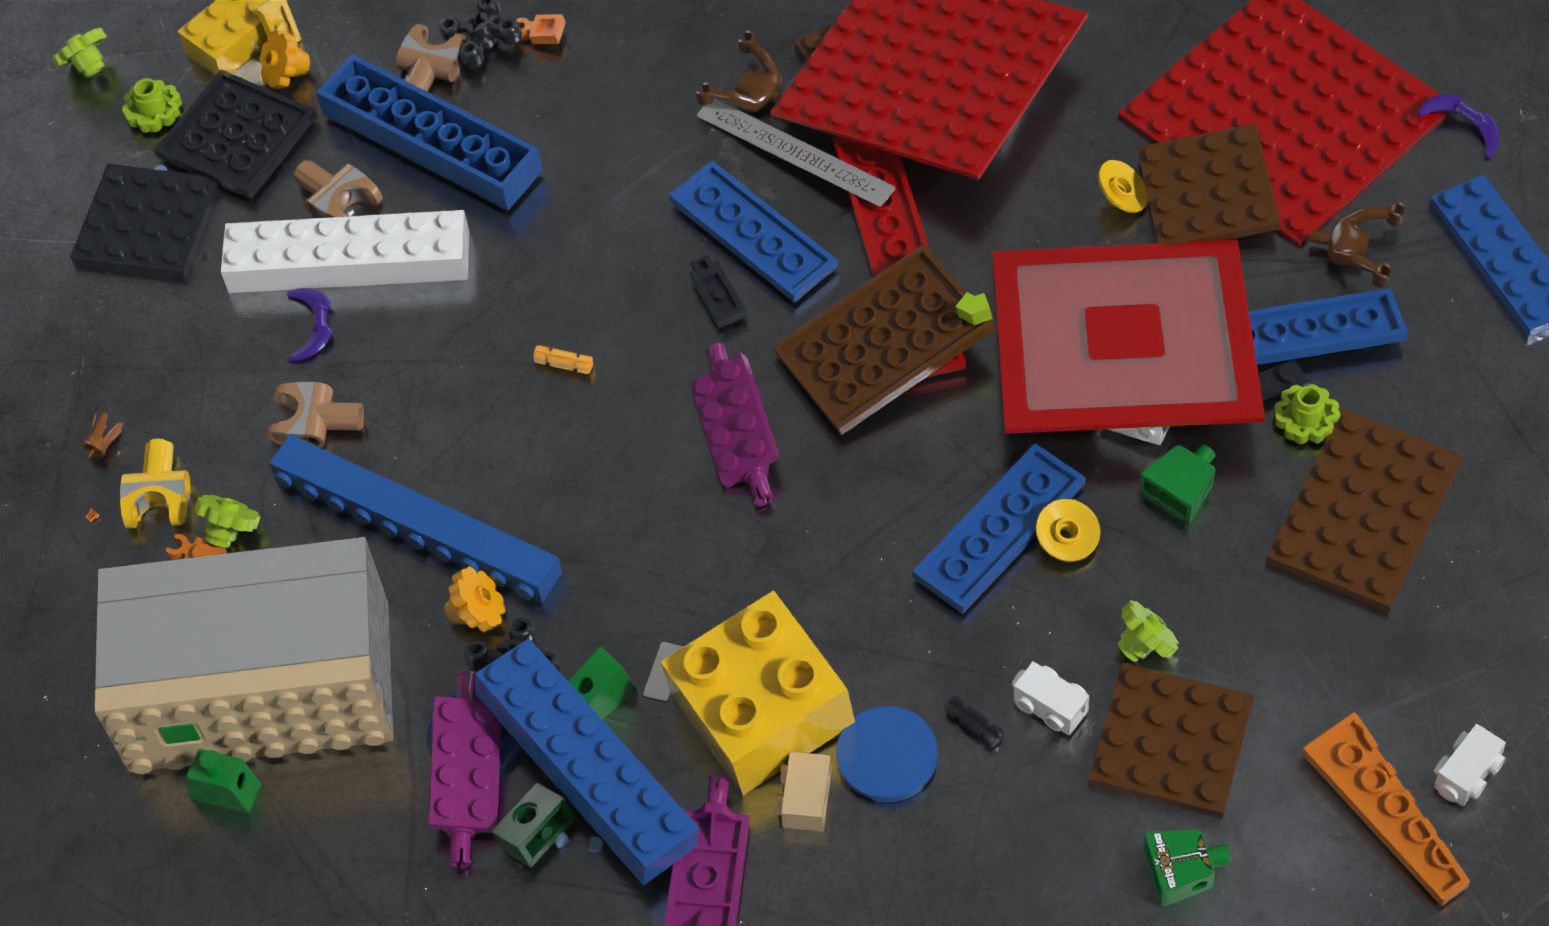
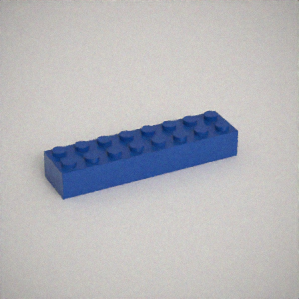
M354 54L316 92L323 115L507 211L543 171L537 147Z
M527 639L475 674V690L478 698L642 885L648 883L697 847L699 827L530 639Z

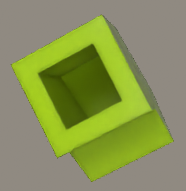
M967 292L955 306L958 316L973 325L993 319L984 293L974 296Z

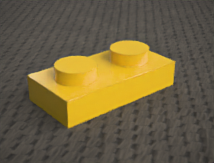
M269 0L257 9L267 37L270 32L277 29L294 35L296 42L301 40L286 0Z

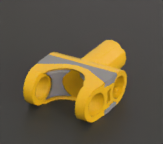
M164 439L150 440L145 445L143 473L122 475L120 505L126 529L136 528L138 521L141 520L145 511L156 506H163L169 509V518L172 526L184 524L190 501V477L187 470L172 471L174 445Z

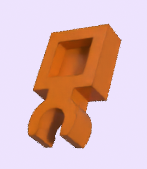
M536 15L534 21H529L526 18L516 19L522 31V38L519 42L530 39L532 44H559L566 23L563 15Z
M182 534L174 535L176 543L182 545L179 549L174 550L169 547L165 549L171 560L228 554L225 547L213 545L200 537H197L193 544L189 543L188 539Z

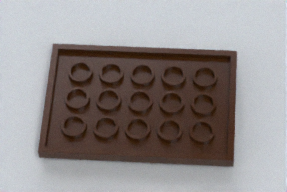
M923 244L772 347L775 354L828 420L843 435L995 330V326L991 320L973 325L958 316L955 306L967 292L927 246Z
M1342 408L1339 421L1334 424L1333 432L1328 435L1267 555L1266 563L1390 613L1462 463L1463 455Z

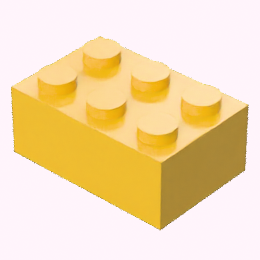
M215 0L177 31L185 54L215 76L221 69L233 74L261 51L263 43L268 41L257 9L268 2V0Z

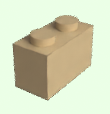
M790 752L788 764H782L780 783L785 784L784 795L778 794L776 815H781L783 828L824 832L832 773L830 755Z

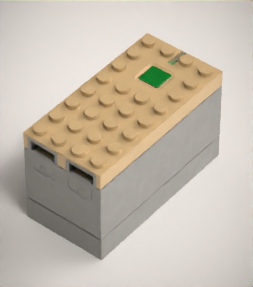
M365 537L98 569L95 713L129 773L146 774L156 769H182L185 766L192 765L199 749L214 750L221 754L248 761L255 757L267 756L278 758L288 753L300 752L311 754L322 749L344 750L355 745L367 744L378 746L384 742L394 741L389 608Z

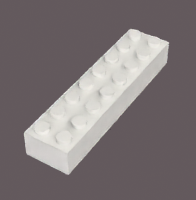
M464 210L225 224L221 274L228 293L468 280L469 228Z

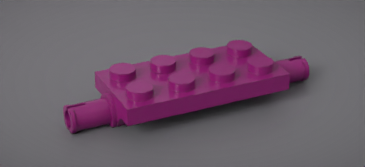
M715 343L712 344L714 353L710 346L706 349L712 370L690 382L721 484L729 488L738 482L748 483L754 504L764 506L767 504L765 496H767L768 502L774 499L767 480L769 465L778 460L780 456L748 358L740 352L728 360L725 345Z
M467 670L456 673V698L435 696L432 713L427 829H441L447 833V836L450 838L449 866L457 868L459 860L460 868L471 866V838L474 837V834L481 832L492 833L491 831L498 825L501 723L481 700L476 699V672L470 671V675L467 677Z
M717 775L710 776L708 778L706 803L702 804V807L697 810H684L699 827L698 845L694 850L673 864L664 926H736L750 818L749 815L735 814L729 811L728 806H726L730 779L725 776H720L719 787L718 782H716Z

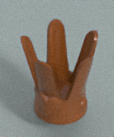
M104 412L94 428L96 414L94 413L90 433L82 443V447L89 452L88 458H91L92 455L104 457L109 444L122 432L120 429L123 423H117L104 437L107 430L108 414Z

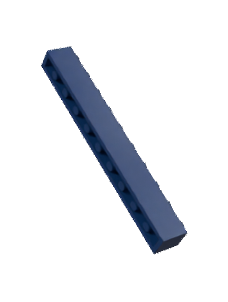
M293 435L288 436L269 462L274 480L279 485L285 488L293 487L308 499H319L327 503L336 512H347L362 524L368 525L370 523L375 525L388 536L401 537L416 549L424 548L429 550L442 561L449 562L450 560L459 564L463 569L472 567L476 572L483 571L494 581L496 586L511 588L526 600L534 599L543 603L562 574L558 556Z

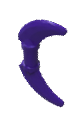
M1450 94L1435 96L1425 102L1418 112L1419 117L1436 111L1453 112L1455 115L1462 116L1479 129L1485 143V158L1489 159L1496 151L1499 143V131L1495 121L1488 113H1478L1462 101V97Z
M300 288L287 292L289 298H296L307 303L312 308L314 314L313 333L301 349L288 357L290 362L304 360L316 354L324 347L332 335V330L328 327L326 318L328 309L331 308V302L325 294L311 288Z

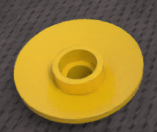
M1117 160L1106 161L1100 166L1098 182L1104 195L1112 204L1129 213L1140 212L1146 207L1148 198L1145 184L1133 168Z
M1060 499L1048 504L1039 514L1036 522V536L1041 547L1050 556L1061 561L1074 562L1086 558L1094 551L1100 539V525L1095 514L1085 504L1072 499ZM1067 530L1070 533V538H1064L1060 531Z

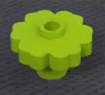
M101 27L95 28L82 36L77 34L66 42L67 46L53 56L52 61L58 69L73 63L80 74L83 73L86 78H89L105 67L102 61L104 58L97 47L106 40L107 36Z
M148 78L139 80L129 90V93L124 96L126 104L122 108L124 117L128 121L129 126H139L142 132H158L162 125H172L175 119L181 115L178 108L182 105L180 94L176 91L174 85L165 86L162 80L154 81Z
M1310 384L1305 387L1293 385L1281 393L1280 402L1275 404L1273 413L1275 426L1285 429V438L1294 440L1298 444H1304L1309 439L1314 443H1321L1333 432L1334 424L1339 421V403L1336 400L1329 399L1328 390L1319 388L1317 385Z
M215 495L198 497L194 508L197 515L205 517L208 521L205 528L207 533L205 540L213 545L225 548L230 547L231 542L236 540L238 531L252 532L253 529H257L261 518L257 511L248 509L247 505L230 498H221Z
M1132 600L1121 609L1122 613L1120 615L1128 628L1120 635L1121 640L1117 645L1129 659L1137 662L1140 658H1145L1152 650H1155L1162 657L1170 658L1179 649L1177 646L1179 642L1175 635L1166 627L1164 621L1151 610Z

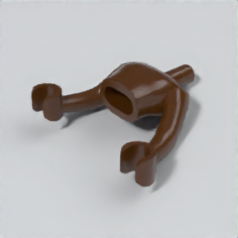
M752 31L744 33L746 41L738 40L739 49L745 54L753 53L760 61L766 73L748 70L739 80L735 91L712 88L710 83L705 82L702 84L704 93L696 92V99L700 105H709L715 98L734 103L747 111L757 112L769 101L776 104L783 94L777 92L782 82V77L769 53L756 43L755 35Z
M1392 202L1388 207H1366L1340 219L1331 233L1312 230L1310 242L1328 245L1329 260L1332 263L1340 266L1350 265L1361 268L1373 274L1372 282L1375 286L1384 288L1388 284L1391 268L1386 263L1375 264L1365 258L1370 233L1364 232L1356 226L1371 219H1386L1388 224L1399 226L1403 219L1404 205L1400 202Z

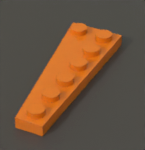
M1355 712L1303 747L1302 755L1441 906L1469 886L1470 880L1445 843L1439 839L1437 831L1428 818L1423 817L1414 803V797L1396 777L1397 772L1390 762H1386L1378 750V744Z

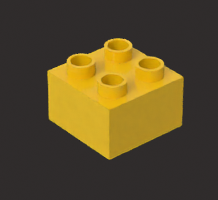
M774 590L661 661L673 698L742 796L781 772L782 764H788L790 752L811 753L839 735L843 729L855 723L848 689Z

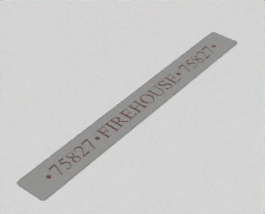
M715 98L711 104L703 106L697 113V117L877 206H882L895 190L893 185Z

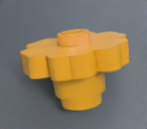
M276 29L270 32L268 41L262 45L260 75L263 83L269 85L270 88L282 90L284 87L289 86L290 77L305 75L309 69L310 58L308 53L297 48L298 45L294 35L288 34L287 31Z
M467 567L452 576L453 583L448 587L451 595L445 604V613L453 624L468 625L471 628L478 626L482 632H486L502 623L500 615L505 613L503 597L495 591L494 581L485 572H476L472 567Z

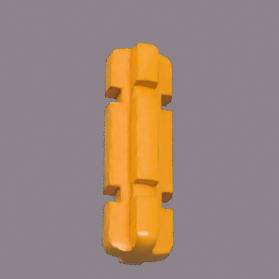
M537 345L533 353L535 363L546 365L548 362L550 363L549 366L570 371L577 369V372L590 374L593 368V358L591 356L580 354L577 357V353L555 348L550 351L549 347Z

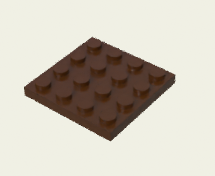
M1256 123L1137 147L1157 243L1174 245L1199 241L1229 240L1281 229Z
M1122 662L1089 777V785L1223 819L1254 695Z

